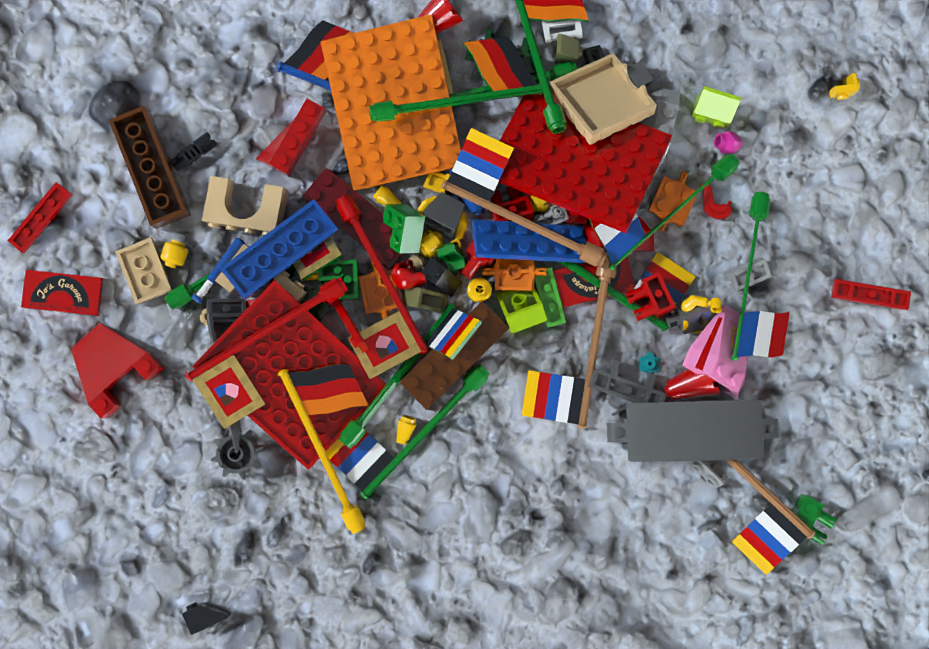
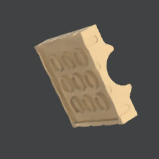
M614 53L549 82L555 102L562 106L566 116L575 124L589 145L615 132H619L631 124H636L655 113L656 103L648 95L645 85L643 84L640 88H637L632 83L628 75L627 64L621 63Z

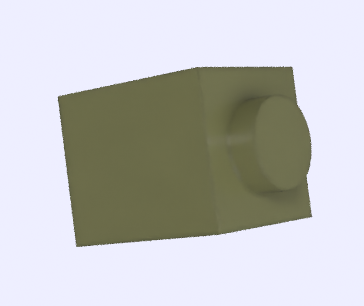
M558 34L555 43L554 63L570 62L577 64L578 58H582V47H579V40L564 34Z
M413 287L405 290L403 303L406 307L443 314L446 310L448 295Z

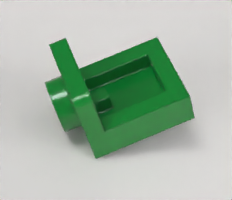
M449 243L445 244L443 248L437 249L438 257L446 262L447 269L451 273L464 269L466 266L464 252L457 245Z

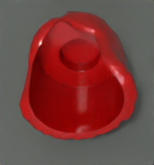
M410 259L402 263L399 262L392 269V280L395 286L400 289L406 290L426 283L424 273L416 272Z

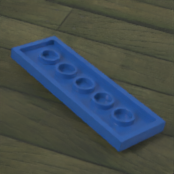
M313 199L222 266L220 270L241 297L246 300L336 233L338 228Z
M475 219L472 222L476 257L586 263L579 259L580 255L577 254V251L515 222ZM537 223L579 244L583 243L586 245L583 226Z

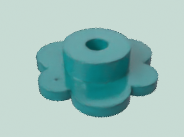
M649 352L646 353L645 357H640V371H646V373L659 371V358L654 357L653 353Z

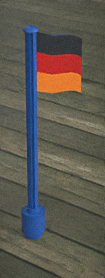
M322 20L310 31L298 50L285 62L278 64L277 71L331 91L330 82L326 81L328 73L321 41L354 32Z

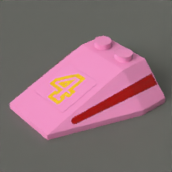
M723 305L722 311L713 317L690 346L683 366L695 374L708 375L724 386L723 392L734 399H738L745 382L748 356L739 357L737 361L731 359L734 353L740 314L728 305Z

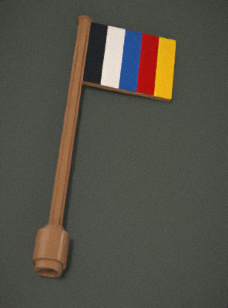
M471 128L448 180H444L442 183V190H448L577 251V254L580 255V260L595 267L596 265L601 267L608 254L603 248L588 241L586 245L583 243L579 244L490 202L514 147Z
M606 256L602 266H597L596 276H599L601 282L586 379L528 370L521 416L577 424V427L580 429L588 427L586 424L592 388L588 387L596 366L608 282L611 281V278H615L616 267L615 270L609 269L610 261L608 256Z
M726 460L771 503L732 540V543L767 575L806 538L811 539L815 535V530H812L742 463L738 460Z

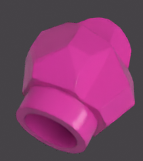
M732 131L722 134L718 133L714 138V147L723 154L736 153L743 144L741 137Z

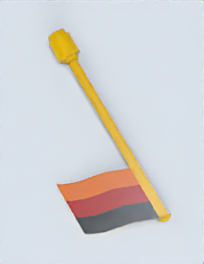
M335 364L300 372H288V369H283L279 371L278 376L281 377L343 505V511L340 515L347 529L352 534L357 533L366 527L364 524L365 519L358 505L350 503L308 415L332 413L350 407L369 405L349 364Z

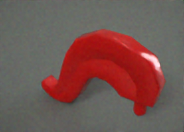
M707 185L703 189L704 212L714 219H726L731 215L732 207L730 206L732 202L728 201L727 205L724 203L715 204L712 187Z

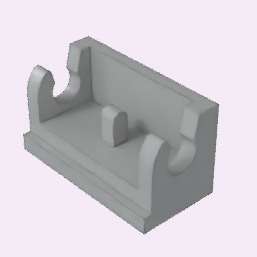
M758 257L753 260L749 286L772 277L766 259ZM749 262L724 271L725 276L731 281L730 287L735 289V291L745 287Z

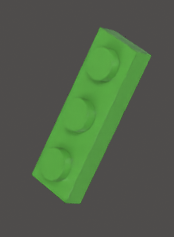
M550 267L547 268V276L536 275L535 277L538 295L547 321H545L547 328L566 323L553 270Z

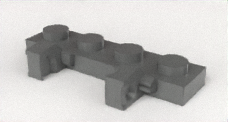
M611 360L609 368H605L604 371L594 369L588 385L590 388L632 403L664 402L667 395L664 392L658 391L657 385H654L657 377L656 374L647 372L646 380L639 382V384L621 378L622 375L618 374V367L622 362L617 360Z

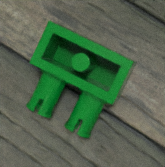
M800 494L792 511L812 530H815V535L811 540L819 545H823L825 541L821 540L820 537L826 540L827 534L813 527L815 521L818 520L832 529L834 524L830 521L836 523L837 518L823 511V504L808 495Z

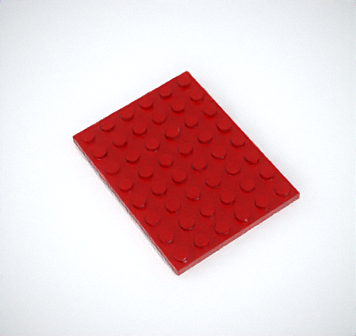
M543 93L541 95L523 96L499 140L514 147L499 182L627 233L669 146L672 135L638 122L589 145L586 138L581 135L565 112L566 129L561 133H551L543 114V110L547 106Z
M273 280L192 367L195 369L301 304L277 281ZM308 310L234 354L265 405L247 416L308 470L319 459V455L281 377L278 376L279 371L288 369V372H300L335 364H349L368 405L373 402L386 385L378 375L369 379L359 358ZM356 406L332 413L308 415L325 451L341 436L340 433L351 420L355 421L368 406Z

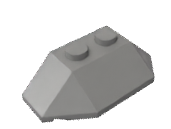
M661 88L649 95L656 103L654 115L644 118L639 123L672 135L680 104V92ZM669 146L659 165H663Z

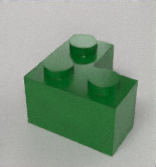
M386 204L383 213V223L393 229L392 236L390 237V247L399 254L419 253L425 216L407 204Z
M357 259L336 260L318 271V280L321 283H327L333 278L341 277L348 291L344 292L345 295L340 297L339 300H360L359 262Z

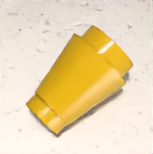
M383 185L380 186L373 196L376 199L375 202L385 207L386 204L402 203L387 186L385 188Z
M402 415L398 419L396 442L407 445L417 425L416 418Z

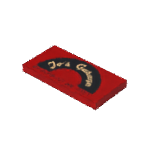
M628 256L617 265L615 278H611V281L608 282L609 286L620 293L630 292L635 287ZM589 263L579 264L580 267L596 276L597 265L595 267ZM568 268L553 271L562 308L598 299L599 288Z
M26 270L21 308L99 316L103 278Z

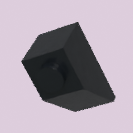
M430 258L421 271L428 282L451 298L462 284L461 280L432 258Z
M197 602L186 606L187 610L182 613L191 635L223 621L231 615L229 611L205 602L199 605Z

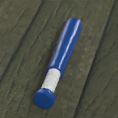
M236 238L206 278L207 281L196 295H192L191 298L199 304L203 302L202 298L211 286L215 285V280L221 273L220 268L228 263L242 245L245 244L242 239Z

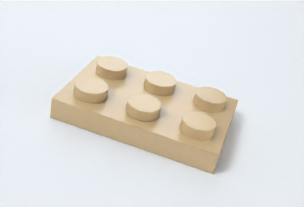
M150 237L115 251L136 305L173 290L153 238Z

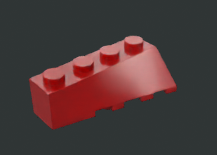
M306 98L297 116L261 152L256 160L290 177L326 113L324 107Z

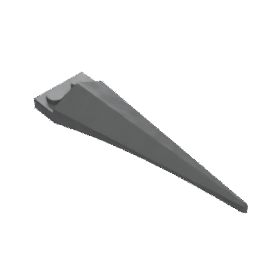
M243 298L206 300L207 325L211 344L246 310V301ZM240 420L229 426L236 454L239 451Z

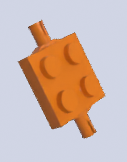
M681 171L678 180H672L666 176L662 177L648 209V212L661 219L660 222L696 191L685 184L689 175L688 172ZM696 196L657 231L664 233L667 223H674L681 227L684 226Z
M496 258L494 268L483 267L482 269L484 271L482 272L483 276H494L495 291H534L536 275L547 276V267L536 268L535 260Z
M372 262L373 272L368 275L359 276L366 314L382 313V319L390 316V311L397 309V306ZM392 270L387 271V273L391 281L393 282L391 277ZM395 286L397 292L399 293L402 299L400 288Z

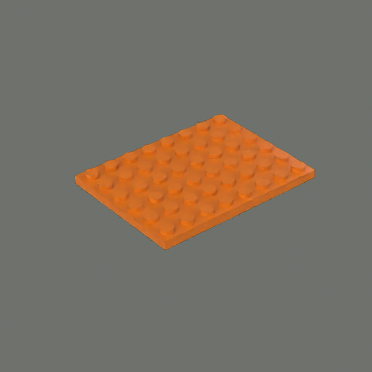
M432 14L321 41L353 191L453 169L461 152V146L452 106L400 113L395 116V120L383 122L371 121L369 115V105H373L376 102L392 100L393 104L400 105L450 98Z

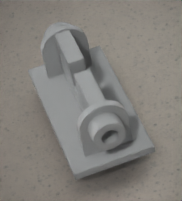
M552 205L547 212L537 214L534 217V222L559 224L569 219L568 212L564 208Z
M713 460L688 461L693 470L700 473L710 486L718 488L725 484L724 481L728 478L726 472L717 464H714L711 468L710 465Z

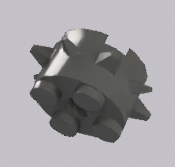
M230 428L229 436L222 440H214L218 449H216V456L211 461L218 462L219 466L223 468V477L230 473H238L242 480H244L247 470L252 467H261L257 460L259 456L258 451L263 449V445H257L251 438V430H248L245 434H240L239 450L241 455H239V459L238 456L234 455L235 450Z

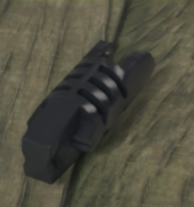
M205 132L194 140L193 144L190 143L184 150H181L170 163L178 172L193 164V161L195 162L200 159L202 154L205 155L217 143L214 139H211V135L208 132Z

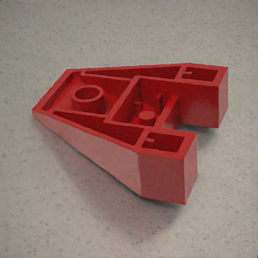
M101 323L71 348L87 403L100 419L110 417L122 406L110 393L109 389L129 371L135 368L145 380H151L165 368L152 352Z

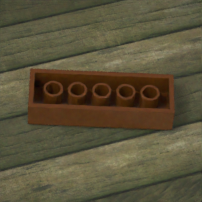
M142 106L109 119L150 226L158 229L190 216L189 207L151 111L147 107Z
M483 301L468 314L482 322L453 360L432 349L399 382L426 410L509 330V327Z

